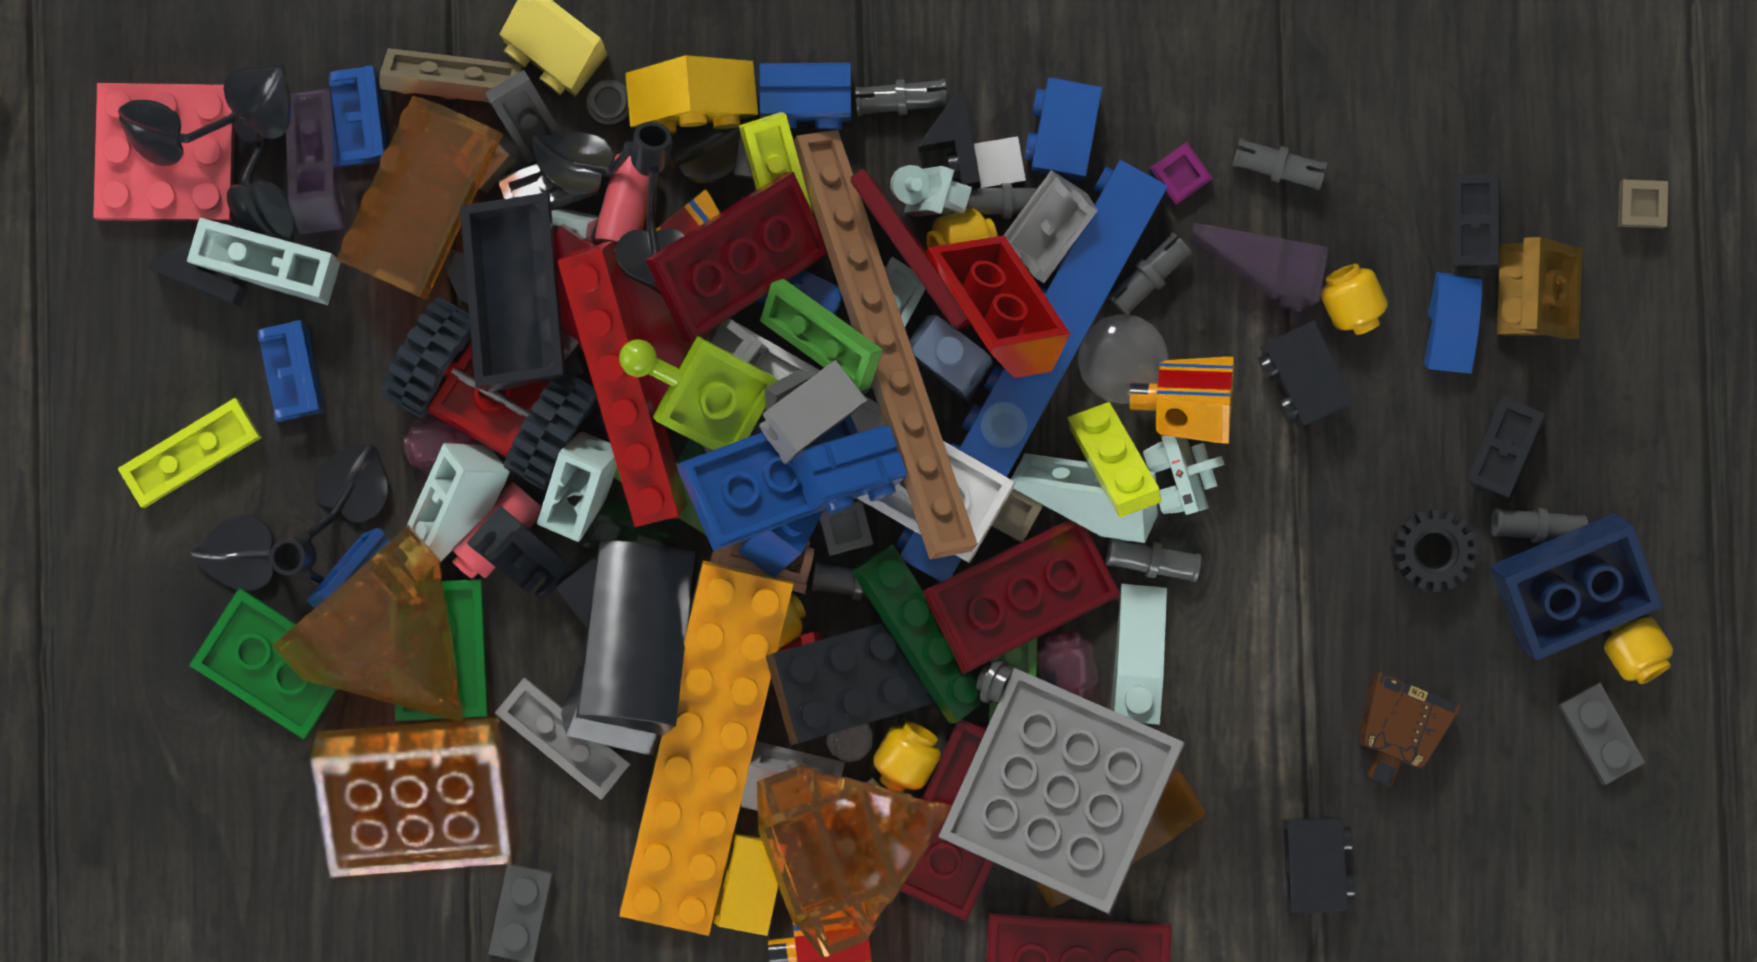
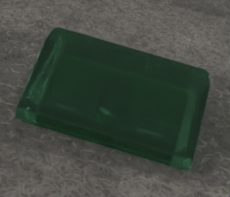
M607 496L603 506L577 545L593 551L597 550V543L599 541H625L673 547L680 522L670 518L635 527L628 503Z

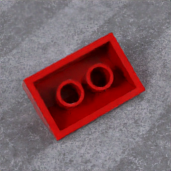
M1003 235L928 247L926 255L990 353L1011 376L1019 378L1051 372L1071 333L1006 237Z

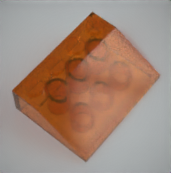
M500 717L317 731L311 755V765L330 877L512 863L506 765Z

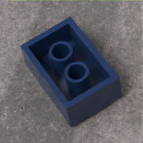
M1616 513L1490 565L1519 647L1535 661L1662 608L1634 526Z

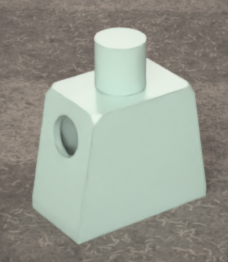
M579 432L561 449L537 525L577 542L581 540L603 506L617 468L609 442L588 433ZM573 495L581 496V500L575 507L567 500L568 497Z

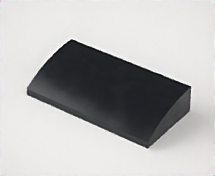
M545 192L460 206L475 387L486 392H494L533 385L566 376L550 194Z
M599 541L597 543L576 718L663 736L676 726L685 651L684 641L687 632L696 552L637 542Z

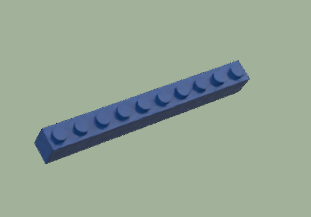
M1122 160L1118 162L1115 170L1107 166L1105 167L1093 189L1101 194L1095 204L1098 211L1073 243L1071 249L1067 251L1053 270L1057 274L1049 289L1041 284L1039 286L1071 333L1051 372L1013 378L1004 367L996 364L983 387L991 391L983 407L974 403L962 425V428L968 430L969 433L961 447L954 443L951 446L1005 477L1008 476L1168 187L1166 184ZM905 527L895 546L903 550L900 556L906 564L938 582L952 577L961 561V558L956 555L930 560L922 535L908 527Z

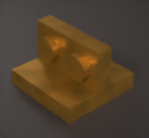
M1542 237L1524 238V243L1500 244L1498 335H1548L1561 339L1580 338L1583 248Z

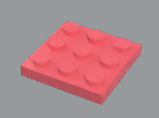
M97 83L93 218L96 220L198 222L199 218H204L215 222H233V217L227 203V191L234 185V123L190 143H182L184 150L182 159L171 166H160L149 162L135 150L121 126L118 114L119 108L126 102L153 100L168 106L177 113L181 120L180 133H190L228 116L232 112L225 99L224 85Z

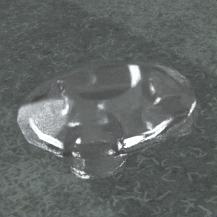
M1118 314L1103 318L1088 330L1080 344L1078 365L1082 379L1093 395L1103 398L1108 402L1129 404L1131 383L1157 384L1159 365L1164 360H1168V353L1163 337L1152 324L1138 316Z

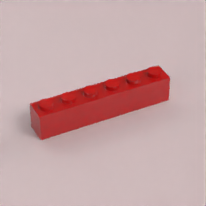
M610 241L569 252L557 260L634 526L638 527L678 517L688 503L666 427L653 418L659 403L651 375L648 374L643 377L630 376L622 369L619 362V354L623 346L629 341L640 340L613 243Z

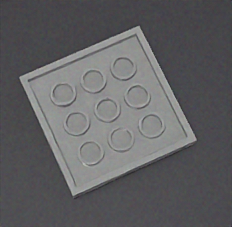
M1014 668L939 834V838L1110 914L1184 747V742Z

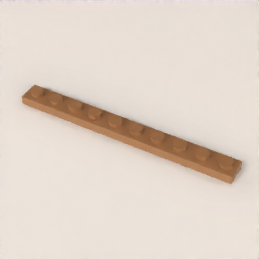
M833 130L796 136L794 145L806 189L852 328L883 349L871 385L884 424L890 426L897 444V452H900L907 474L903 481L929 559L970 552L978 543L859 193L850 182V177L853 176L839 131Z

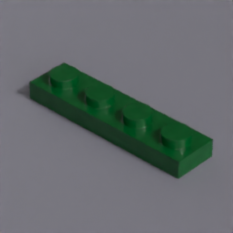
M890 544L883 547L851 570L949 724L959 722L983 703L980 699L981 691L976 688L978 676L974 670L965 674L962 673L922 593L921 587L894 545Z

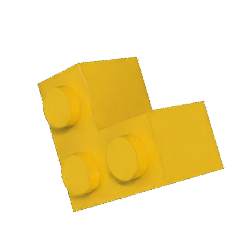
M685 55L625 73L630 127H638L645 122H658L666 126L671 134L677 132V125L681 127H697L706 125L707 122H713L714 129H731L739 127L741 119L758 115L753 61Z

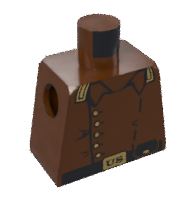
M1373 672L1370 678L1357 738L1358 744L1376 751L1367 777L1392 786L1402 762L1422 769L1457 715L1461 705L1385 673Z

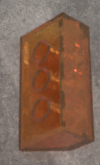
M412 96L408 106L400 116L399 126L389 147L381 157L380 166L372 184L362 197L361 207L351 229L343 238L342 248L336 261L376 281L427 300L462 225L460 206L472 204L504 134L440 104Z

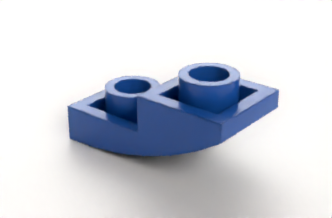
M1436 272L1428 310V316L1432 320L1423 362L1428 369L1472 373L1481 314L1482 279L1480 277Z

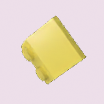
M517 0L500 32L501 38L507 44L504 52L524 68L530 62L541 70L543 74L539 79L559 95L564 90H567L576 97L608 56L602 39L552 0Z

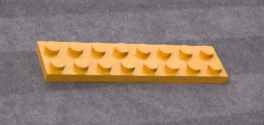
M703 561L684 641L685 651L676 726L664 736H661L620 908V917L709 936L746 784L749 764L751 763L771 680L766 655L778 651L794 585L793 581Z

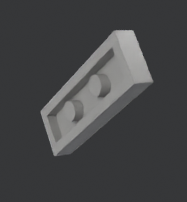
M524 677L495 714L602 800L631 763L609 745L566 736L561 716L563 707Z

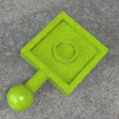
M697 336L679 369L657 358L653 346L644 340L629 341L623 346L619 354L620 365L628 375L643 377L649 374L670 385L653 418L658 423L711 450H716L750 436L766 407L765 387L779 381L778 378L699 336Z

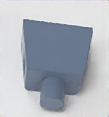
M927 315L909 338L917 365L967 403L970 402L995 367L990 355L937 315Z

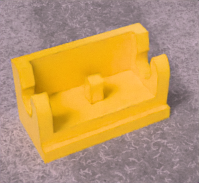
M733 833L712 922L718 927L768 936L786 845L768 839Z

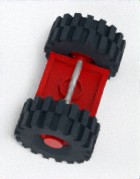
M441 297L436 298L426 308L425 313L420 315L415 327L411 328L406 336L407 339L403 346H400L397 351V357L391 363L388 369L389 374L383 381L382 396L421 419H424L430 413L506 457L504 468L546 491L559 452L579 432L586 433L590 425L589 423L597 411L596 408L599 406L594 387L566 371V376L518 388L486 392L476 388L469 314Z

